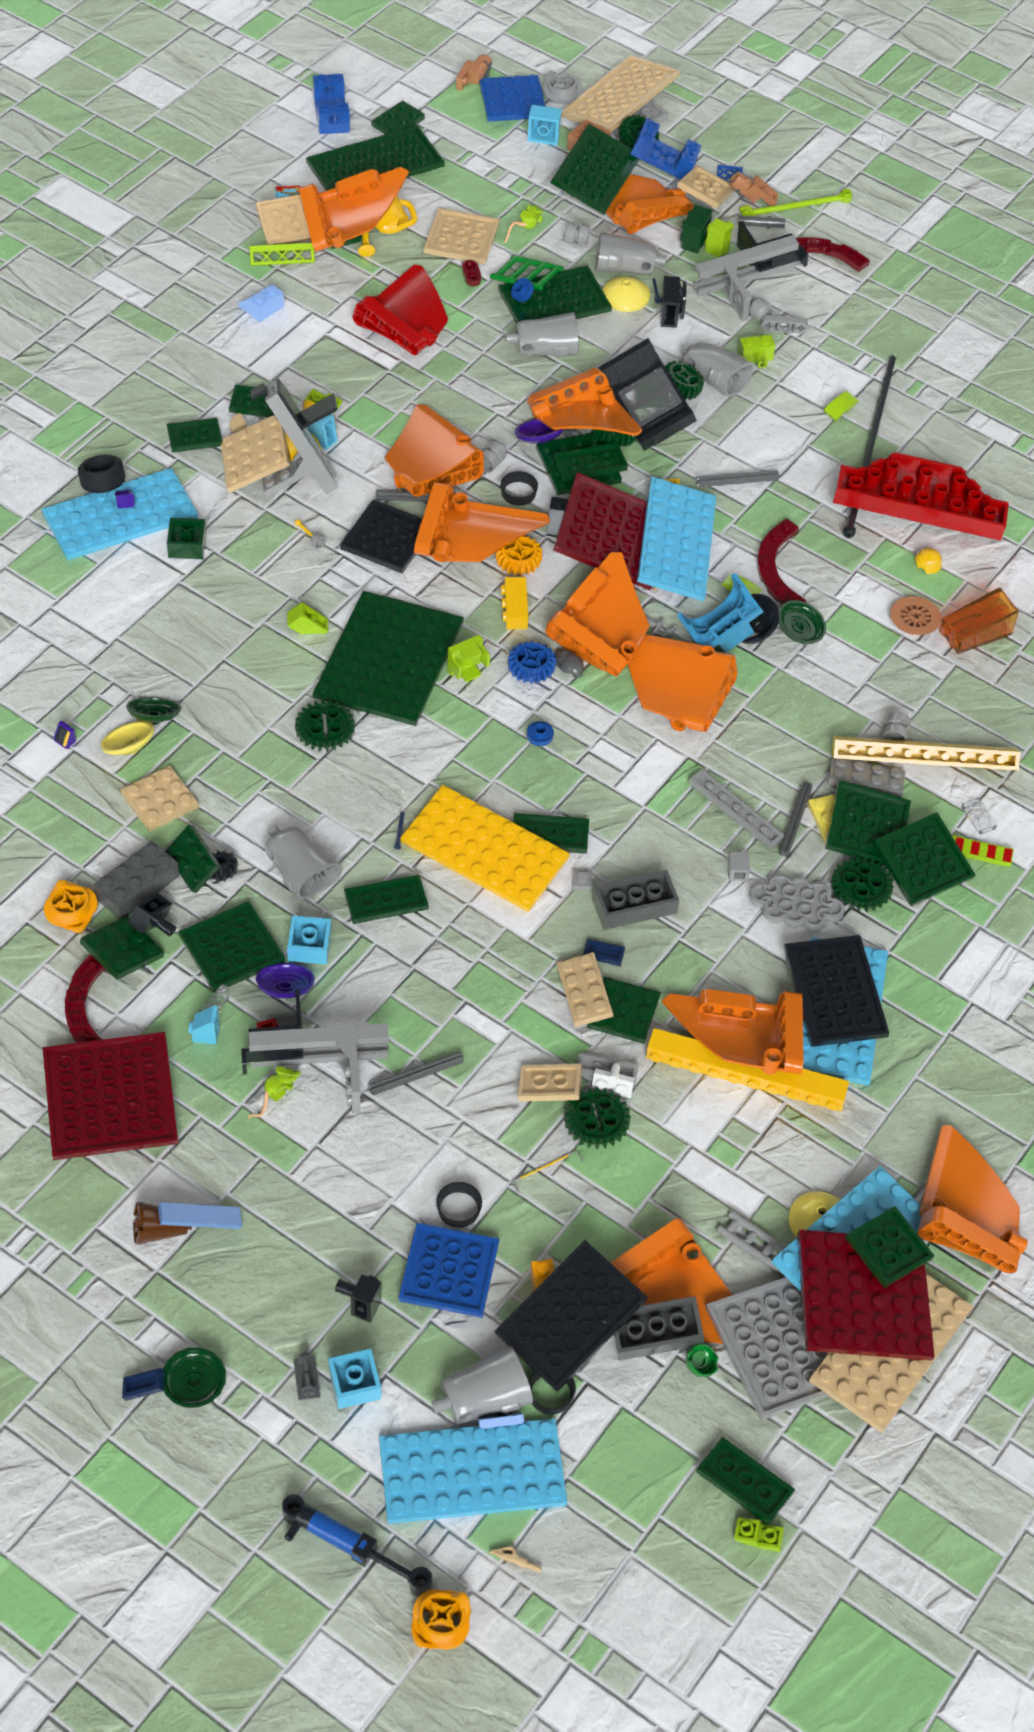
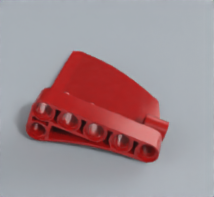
M421 265L410 267L377 297L365 296L356 304L352 316L356 325L390 339L412 355H418L427 346L431 347L448 323L447 314L435 286Z

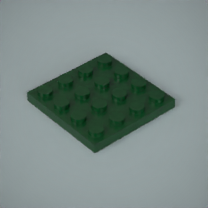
M594 433L536 444V450L557 496L569 494L574 480L562 482L553 461V453L606 444V442H602V439H598ZM619 472L590 477L606 485L622 483V477Z
M839 780L825 849L856 858L858 856L860 859L866 857L867 861L874 859V863L880 862L881 865L886 866L873 841L907 826L911 800Z
M938 812L873 841L875 848L910 906L934 897L976 876Z
M250 901L178 931L180 939L213 993H217L257 975L266 966L285 962V957Z

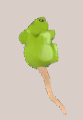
M536 204L528 205L526 210L524 209L519 215L522 221H514L510 225L504 243L508 240L511 229L515 224L525 229H532L537 223H541L543 220L541 216L543 210Z
M277 1066L275 1069L277 1073L265 1080L264 1106L259 1114H250L248 1118L261 1117L267 1109L268 1098L276 1102L285 1096L286 1090H291L294 1087L291 1083L296 1081L301 1072Z

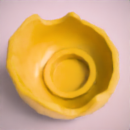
M924 548L916 554L915 563L918 569L923 568L926 574H932L941 569L942 557L937 550Z

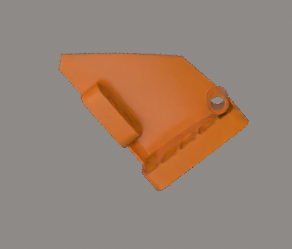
M399 167L379 175L377 170L371 169L340 180L335 184V188L322 193L318 191L313 183L299 188L315 252L332 246L340 248L345 244V241L373 230L396 198L409 171Z
M611 552L601 565L596 567L573 593L564 609L556 612L548 622L545 630L546 634L559 645L569 651H574L582 660L613 676H618L627 664L633 660L650 626L637 597L622 553ZM624 650H630L631 653H626Z

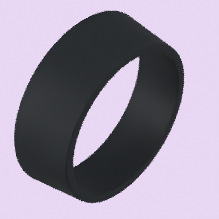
M515 471L506 474L502 478L501 492L506 502L516 506H523L535 499L538 482L531 474ZM522 482L531 486L534 492L526 497H514L506 493L504 489L511 483Z
M453 1182L444 1186L439 1191L436 1199L439 1216L444 1223L455 1228H463L473 1224L482 1208L481 1194L474 1186L465 1182ZM465 1193L475 1200L478 1212L470 1219L455 1221L447 1218L441 1212L440 1205L443 1199L450 1194Z
M535 1372L528 1381L531 1390L535 1382L541 1378ZM573 1377L566 1383L570 1389V1400L565 1405L558 1408H547L538 1404L534 1399L532 1405L538 1411L550 1415L566 1410L576 1392Z

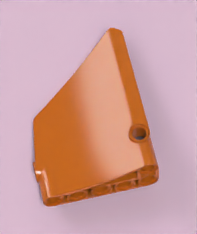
M630 174L606 214L615 224L621 225L627 233L634 234L662 220L687 215L689 210L692 211L694 205L680 188L668 190L655 179Z
M599 368L590 369L530 395L527 400V404L531 408L535 419L553 430L596 429L637 436L642 432V428L615 399L606 375ZM555 395L553 399L549 400L550 396Z
M427 405L415 406L399 438L385 455V461L394 471L396 487L398 489L405 488L415 497L431 493L434 482L450 484L453 487L479 479L484 472L483 452L471 443L469 436Z
M434 482L415 542L414 553L430 556L438 562H482L516 539L549 524L550 518L546 513L470 502L465 493L458 492L454 494L453 487L450 484Z
M647 634L642 639L633 660L628 663L642 708L665 716L670 721L672 728L677 731H684L686 727H689L690 730L707 732L737 679L735 655L717 652L711 646ZM624 650L626 653H631L630 650Z
M944 1125L940 1128L919 1209L921 1220L917 1234L923 1240L968 1254L1002 1272L1016 1273L1020 1255L1025 1251L1028 1240L1018 1234L1019 1205L1002 1180L978 1151L954 1127Z
M681 1218L672 1220L610 1262L648 1297V1300L642 1306L696 1296L704 1343L723 1344L705 1307L708 1303L732 1296V1294L702 1254L700 1246L695 1243L692 1233ZM691 1252L698 1253V1256L696 1258H688V1255Z

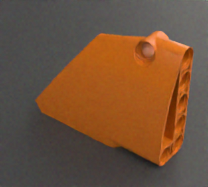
M712 989L701 991L699 997L670 993L662 1000V1003L701 1044L723 1061L758 1067L769 1075H773L777 1071L794 1074L802 1073L804 1061L802 993L783 991L776 1005L758 1003L752 995Z

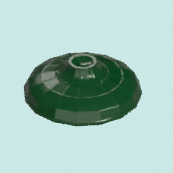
M799 600L788 601L782 604L779 609L778 623L788 638L804 645L814 644L823 639L826 634V623L816 608Z
M157 697L133 699L126 705L131 716L139 720L151 722L153 725L169 721L177 717L181 711L180 704L175 701Z
M201 1347L186 1348L176 1352L166 1361L163 1367L165 1371V1395L174 1404L185 1408H199L210 1404L221 1394L226 1384V1370L222 1360L212 1351Z

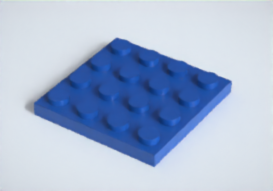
M538 75L486 77L479 80L487 122L529 119L532 105L546 107Z
M417 1223L398 1302L483 1318L500 1239Z

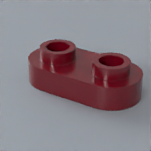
M473 260L464 261L462 263V273L466 284L472 287L480 285L481 273L477 262Z

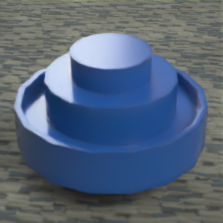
M527 278L518 279L511 289L513 299L518 302L528 300L533 293V283Z
M537 721L528 726L527 739L531 744L545 746L552 742L554 730L550 724Z

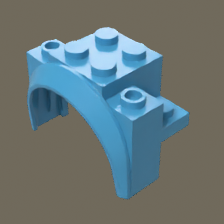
M736 573L731 575L733 588L730 594L717 608L704 616L694 619L686 618L681 612L677 615L696 644L713 648L719 645L727 653L755 633L749 622L763 613V610Z

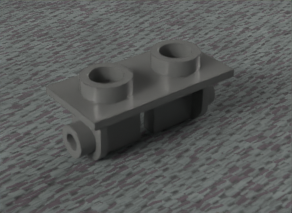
M302 1352L298 1359H293L298 1400L320 1398L315 1356L311 1357L307 1352Z

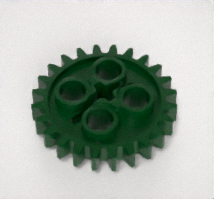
M322 700L321 704H318L317 701H314V706L308 703V709L302 707V713L298 712V718H295L296 736L300 737V742L305 741V746L311 744L312 750L318 747L319 751L325 748L328 752L329 747L336 750L337 745L342 748L343 742L348 744V738L352 739V733H355L353 714H350V709L345 710V705L339 707V702L332 704L331 700L328 703ZM322 714H326V726L328 737H324V725Z
M857 856L856 861L849 858L848 863L843 860L842 865H837L831 878V889L834 890L833 895H838V900H844V906L850 904L851 910L857 907L858 912H860L861 908L868 912L869 907H871L875 911L876 906L882 908L883 903L887 904L888 899L891 898L894 888L892 885L893 879H890L891 873H886V867L880 868V862L875 865L874 859L868 862L867 858L864 857L863 861H861Z
M596 1087L595 1092L588 1088V1093L585 1094L581 1090L580 1099L569 1100L568 1107H565V1128H568L569 1135L574 1134V1141L580 1139V1145L587 1142L588 1148L595 1144L596 1149H598L599 1145L602 1144L606 1149L607 1143L615 1146V1140L621 1142L622 1136H626L627 1130L630 1127V1109L626 1108V1101L621 1102V1096L614 1097V1091L607 1094L606 1088L603 1092H600L599 1088ZM592 1104H595L597 1116H594L595 1109ZM598 1120L600 1121V1128H601V1130H602L603 1133H601V1132L599 1131Z

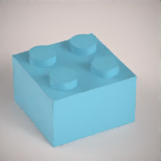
M532 105L529 114L527 141L558 145L562 109Z
M292 915L287 946L288 961L327 965L332 934L331 919Z
M371 1349L328 1358V1370L338 1409L381 1399V1385Z

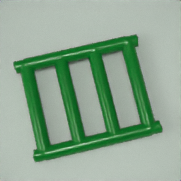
M511 255L510 260L496 273L490 274V279L514 284L518 280L517 277L532 265L536 266V268L525 277L532 281L542 270L549 269L550 271L537 283L532 282L535 290L542 291L543 286L558 272H562L564 267ZM516 262L523 263L510 276L503 275Z

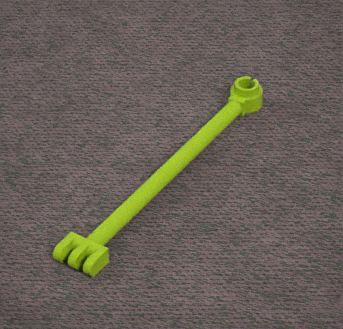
M843 189L838 195L752 209L748 205L740 207L739 210L742 216L755 217V215L836 201L849 203L852 201L853 194L850 189Z

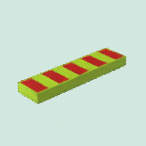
M952 835L965 858L1011 867L1014 849Z

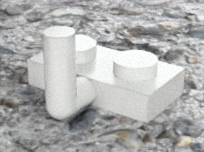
M615 1063L612 1066L611 1072L595 1069L591 1089L596 1090V1087H598L599 1091L603 1092L606 1088L607 1093L614 1091V1095L631 1098L635 1078L619 1074L620 1065Z

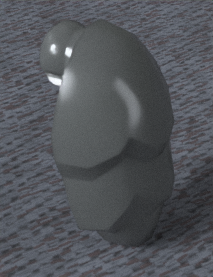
M558 649L555 654L556 665L564 673L573 674L575 678L581 677L584 670L582 658L577 656L574 651Z

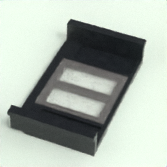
M649 338L598 367L606 375L615 399L642 428V432L636 438L644 451L697 421L692 409L688 406Z

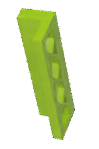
M312 243L249 246L251 266L315 263ZM293 252L297 255L293 260H288L284 256L286 253ZM302 252H311V259H304L300 254ZM278 253L280 258L277 261H272L268 256ZM253 254H262L264 258L261 262H254Z

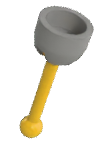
M295 520V525L302 528L311 537L310 543L315 549H320L324 546L326 539L322 535H313L301 524V520Z

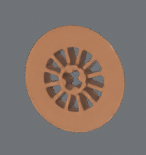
M908 596L901 598L892 605L890 610L893 623L900 630L911 635L929 634L935 631L941 623V613L937 606L922 597Z

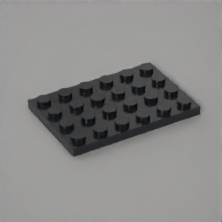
M860 935L784 944L783 949L795 992L802 993L803 1021L811 1047L889 1037V1029Z
M584 1240L494 1333L508 1347L512 1346L515 1353L555 1392H558L648 1300V1297L592 1245Z

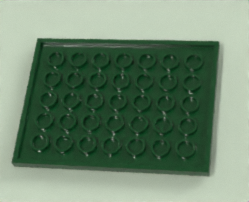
M363 590L313 691V698L326 702L331 700L333 704L339 702L341 706L345 705L348 708L417 726L448 658V648L454 645L464 623V617Z

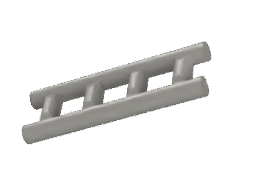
M732 1210L728 1218L733 1221L727 1229L720 1225L716 1232L785 1277L771 1263L773 1259L769 1255L774 1249L781 1252L787 1246ZM739 1226L750 1231L744 1240L734 1234ZM757 1237L768 1243L762 1252L751 1245Z

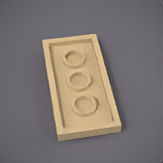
M594 952L556 962L575 1027L614 1017Z

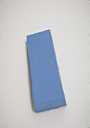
M160 1202L158 1205L160 1225L240 1229L242 1227L240 1207Z

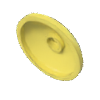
M630 276L613 278L602 289L612 308L619 311L631 312L642 309L648 304L650 299L648 286L641 280Z
M135 721L122 725L103 738L100 744L101 749L109 755L124 756L135 754L150 741L155 731L154 726L151 722Z
M822 1191L808 1192L798 1197L793 1202L788 1216L789 1226L794 1236L797 1238L799 1229L807 1230L823 1215L819 1211L826 1213L840 1199Z

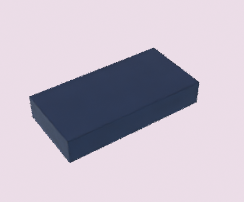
M587 939L583 955L594 952L596 961L621 967L625 947Z
M157 1368L124 1377L122 1399L128 1401L164 1391L165 1371Z

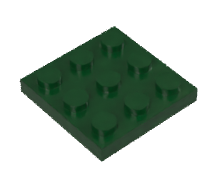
M128 916L89 933L80 939V944L116 980L164 956V951L146 933L142 934L128 924L130 920Z
M604 976L603 983L614 1017L589 1023L587 1028L645 1044L661 992Z
M896 1206L851 1231L845 1237L884 1288L933 1260L935 1256Z

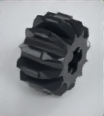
M225 849L223 852L217 850L216 854L212 853L221 867L211 878H215L217 882L220 879L226 881L227 877L232 879L233 874H236L238 870V861L234 858L233 852L228 853Z

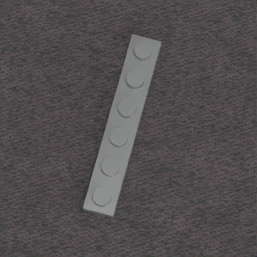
M703 769L689 779V784L770 850L783 841L784 835Z

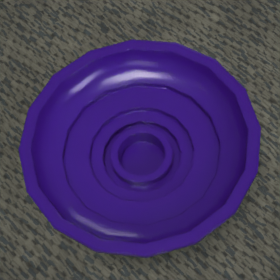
M277 963L266 966L256 975V982L261 991L276 998L287 999L295 997V989H299L300 996L306 994L313 987L315 980L312 971L294 963Z

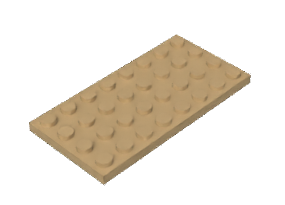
M630 55L563 109L562 117L580 124L587 119L613 132L626 117H631V115L680 76V71Z
M926 1274L935 1355L932 1361L829 1353L809 1380V1382L880 1433H883L974 1307L928 1274Z

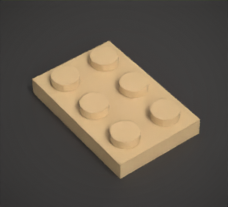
M582 1063L522 1065L518 1090L519 1102L579 1100L583 1070Z

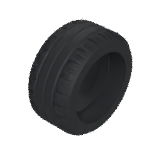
M113 455L93 456L83 461L78 467L80 484L84 490L91 493H105L115 490L125 481L123 463L120 458Z

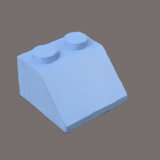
M272 284L238 303V306L261 322L284 308V295L280 289Z

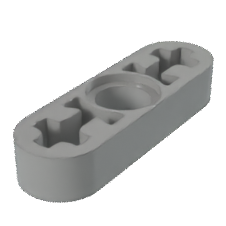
M766 315L761 319V328L766 332L803 334L808 330V321L802 317ZM781 323H788L789 325L783 327V326H781L780 324H781Z

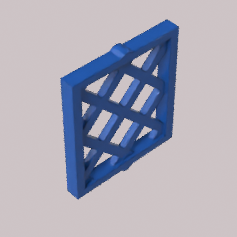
M718 165L717 176L729 182L727 179L731 178L736 172L743 174V167Z

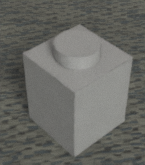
M735 851L729 853V881L748 882L750 874L749 852Z

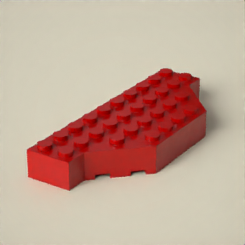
M897 452L890 454L886 459H878L867 467L854 468L841 465L833 503L1000 541L1006 528L1009 502L992 499L988 494L985 495L981 491V486L973 478L970 479L962 467Z

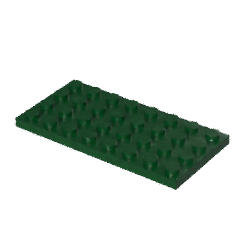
M418 125L306 157V163L326 191L335 188V184L340 180L371 169L377 170L380 175L402 167L409 171L406 177L408 178L444 167L445 162Z

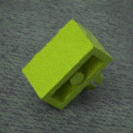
M716 218L712 223H709L706 229V252L719 258L729 251L732 230L734 229V224L731 221L724 222Z
M772 335L740 338L738 355L745 357L746 360L752 363L757 362V366L760 369L762 367L766 368L768 366L767 361L773 360L775 343Z

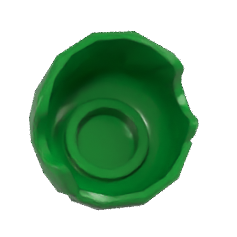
M696 1344L686 1354V1365L690 1373L695 1376L709 1377L717 1372L719 1357L712 1347L707 1344Z

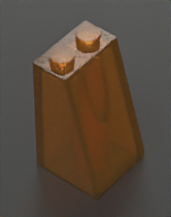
M1001 587L943 617L939 630L942 636L949 642L950 647L957 654L1011 636L1019 611Z

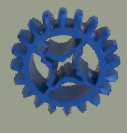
M525 640L523 644L518 643L517 647L513 646L512 651L509 653L507 664L512 677H516L517 681L522 679L524 683L529 681L532 685L533 682L539 684L540 680L545 682L547 678H551L552 673L555 671L556 658L555 653L552 652L551 648H547L546 644L541 645L540 641L534 643L533 640L528 643Z

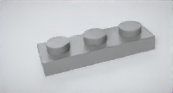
M579 1053L577 1064L582 1063V1076L593 1078L595 1069L611 1072L613 1064L617 1063L620 1065L619 1074L634 1077L636 1081L638 1064Z

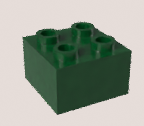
M697 205L693 207L692 211L689 210L687 219L683 220L681 229H683L680 236L681 249L697 254L700 252L707 238L706 229L709 223H711L713 210Z
M170 518L167 538L168 558L204 559L206 542L205 519Z

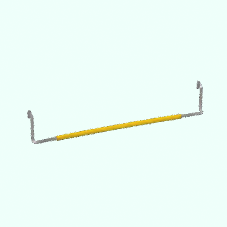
M574 1151V1152H572V1153H570V1154H567V1155H565V1156H563V1157H561V1158H559V1159H557V1160H555V1161H553V1162H551V1163H549V1164H547V1165H545V1166H543V1167H541V1168H539V1169H536V1170H534V1171H532V1172H530V1173H528V1174H525V1175L521 1176L520 1178H517V1179L513 1180L511 1183H512V1185L517 1189L516 1192L519 1193L518 1188L513 1184L514 1181H516V1180H518V1179H522V1178H524V1177H526V1176H528V1175H530V1174H533V1173H535V1172H537V1171H539V1170H541V1169H543V1168H546V1167H548V1166H550V1165H552V1164H554V1163H556V1162H558V1161H560V1160H562V1159L568 1157L569 1155H571V1154H573V1153H575V1152L577 1153V1151Z

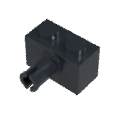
M157 892L136 905L128 924L142 934L157 927L170 937L177 928L166 920L173 903Z
M361 1274L356 1285L339 1279L335 1292L351 1297V1315L371 1323L381 1303V1282L374 1276H365Z

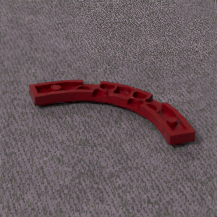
M796 238L799 246H803L807 253H820L835 257L858 272L870 264L868 258L845 244L840 246L831 243L832 240L824 238Z
M787 518L765 536L759 548L757 569L761 582L767 587V592L781 605L788 601L796 600L806 603L804 598L791 590L783 582L776 569L775 557L777 552L786 541L799 532V527Z
M92 955L85 959L73 974L65 996L66 1022L71 1036L76 1043L103 1040L92 1029L86 1017L88 993L96 979L106 970Z

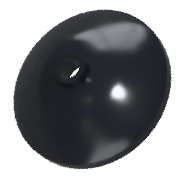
M751 594L763 610V613L749 622L755 633L741 643H759L767 639L775 631L779 622V609L776 603L766 595Z

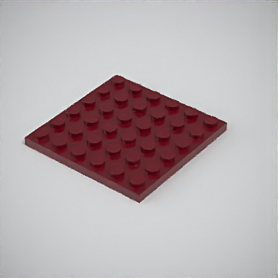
M577 472L553 551L594 568L599 567L611 552L622 553L632 583L650 590L652 586L637 582L647 501Z
M165 1032L42 1047L53 1161L178 1144Z
M799 1229L797 1237L806 1351L928 1361L934 1359L925 1264L884 1288L845 1239L848 1233Z

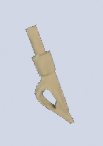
M504 1547L489 1552V1554L496 1555L523 1569L529 1568L539 1573L542 1570V1567L530 1563L529 1559L518 1556L513 1547ZM511 1551L512 1554H504L503 1552Z

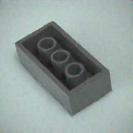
M151 841L93 884L94 893L97 900L118 919H121L131 914L137 904L160 892L179 877L178 862Z
M667 870L593 886L592 901L604 930L677 914L679 898Z
M696 1296L641 1306L614 1334L618 1360L686 1349L696 1344H704Z

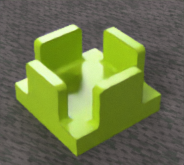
M480 634L448 648L447 672L450 676L455 675L457 679L463 678L465 682H469L481 676V672L476 665L483 663L485 667L490 666V654L483 646V638Z

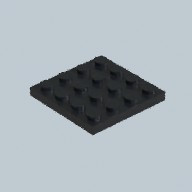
M373 499L341 542L340 549L403 574L416 555L414 547L422 518Z

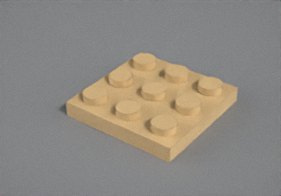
M698 165L683 177L677 185L683 192L693 195L697 200L704 201L710 207L716 209L735 192L729 185V182Z
M300 195L256 202L255 206L267 245L311 241Z
M170 765L120 789L121 795L149 832L199 808L196 799Z

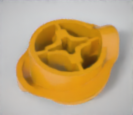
M59 880L44 904V915L55 926L71 930L75 933H82L97 909V897L87 887L68 882L67 880Z
M433 1589L424 1592L418 1597L413 1607L411 1634L416 1646L420 1648L449 1650L460 1646L465 1641L469 1633L471 1614L470 1601L465 1592ZM426 1611L429 1613L430 1618L427 1625L423 1620V1614ZM455 1614L459 1620V1625L457 1627L453 1625L452 1618Z

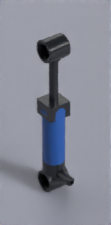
M291 1494L283 1500V1518L287 1523L292 1524L284 1536L287 1541H292L300 1527L351 1555L353 1561L364 1567L372 1559L407 1579L409 1589L414 1596L419 1597L424 1592L432 1589V1574L427 1568L417 1567L410 1571L376 1551L377 1539L364 1532L361 1535L305 1503L299 1495ZM290 1507L299 1508L296 1512H290L288 1509ZM417 1579H424L426 1583L418 1585L415 1581Z

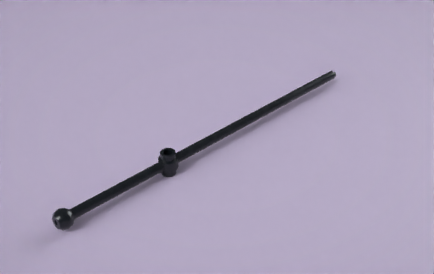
M895 356L890 357L862 465L864 467L870 465L895 366ZM851 508L848 524L842 530L846 538H852L856 534L854 524L858 513L857 508Z

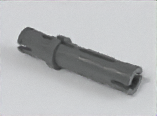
M738 215V226L739 222L742 221L745 226L767 227V229L771 227L785 228V218Z

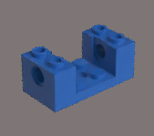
M343 74L313 75V98L319 134L350 132V112L348 103H345Z
M646 118L637 135L630 155L682 179L693 169L702 145L688 139L683 149L679 151L655 139L660 124Z

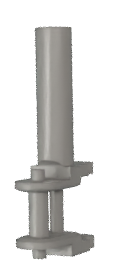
M646 616L650 627L654 629L652 630V636L657 635L662 638H670L677 630V626L668 630L661 628L665 622L663 618L657 623Z

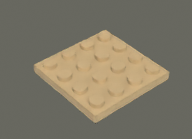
M438 208L424 246V253L462 261L473 260L478 264L486 265L500 219Z
M275 415L222 439L221 449L226 488L230 493L290 466L285 430Z

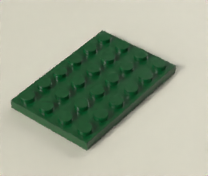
M588 124L550 183L605 215L640 159L630 155L631 148L593 125Z
M588 265L558 272L543 286L542 291L533 289L531 297L525 302H518L513 299L511 289L514 284L498 285V291L516 323L522 320L539 319L574 312L577 320L612 311L610 302ZM545 275L537 276L531 282L537 283Z

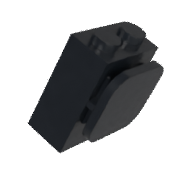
M664 276L661 296V327L677 328L679 313L680 319H684L686 282L683 281L681 287L680 277Z

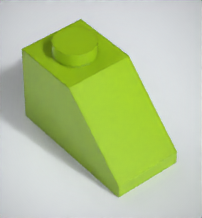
M301 602L287 612V626L299 634L328 633V618Z

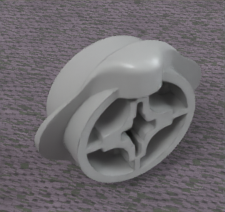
M554 71L547 73L544 81V94L549 100L555 103L571 104L581 95L582 85L575 76L567 73L557 74Z

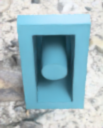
M212 1006L195 1014L194 1021L189 1024V1034H192V1042L217 1044L220 1030L218 1006Z

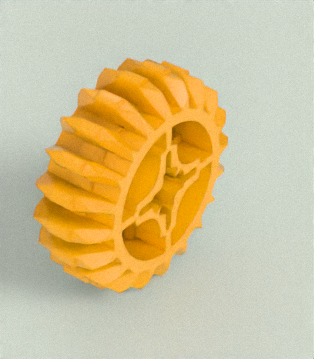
M522 536L495 553L498 567H501L502 571L507 570L508 574L514 573V576L516 574L523 576L524 573L529 575L530 571L535 572L542 561L540 543H537L536 539L531 540L530 536Z

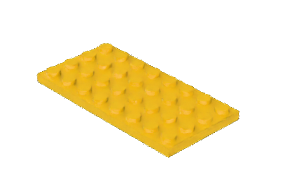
M444 785L439 788L400 838L401 842L527 912L532 909L570 858V853Z

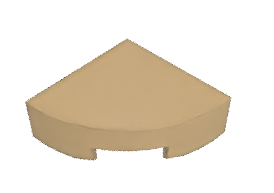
M241 413L235 415L230 421L231 433L247 428Z

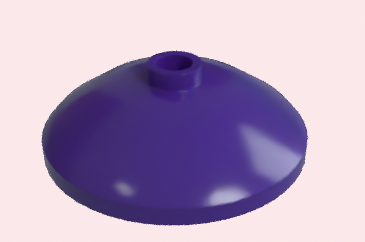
M533 419L519 425L515 429V436L521 441L530 444H542L554 440L564 429L553 430L539 420Z

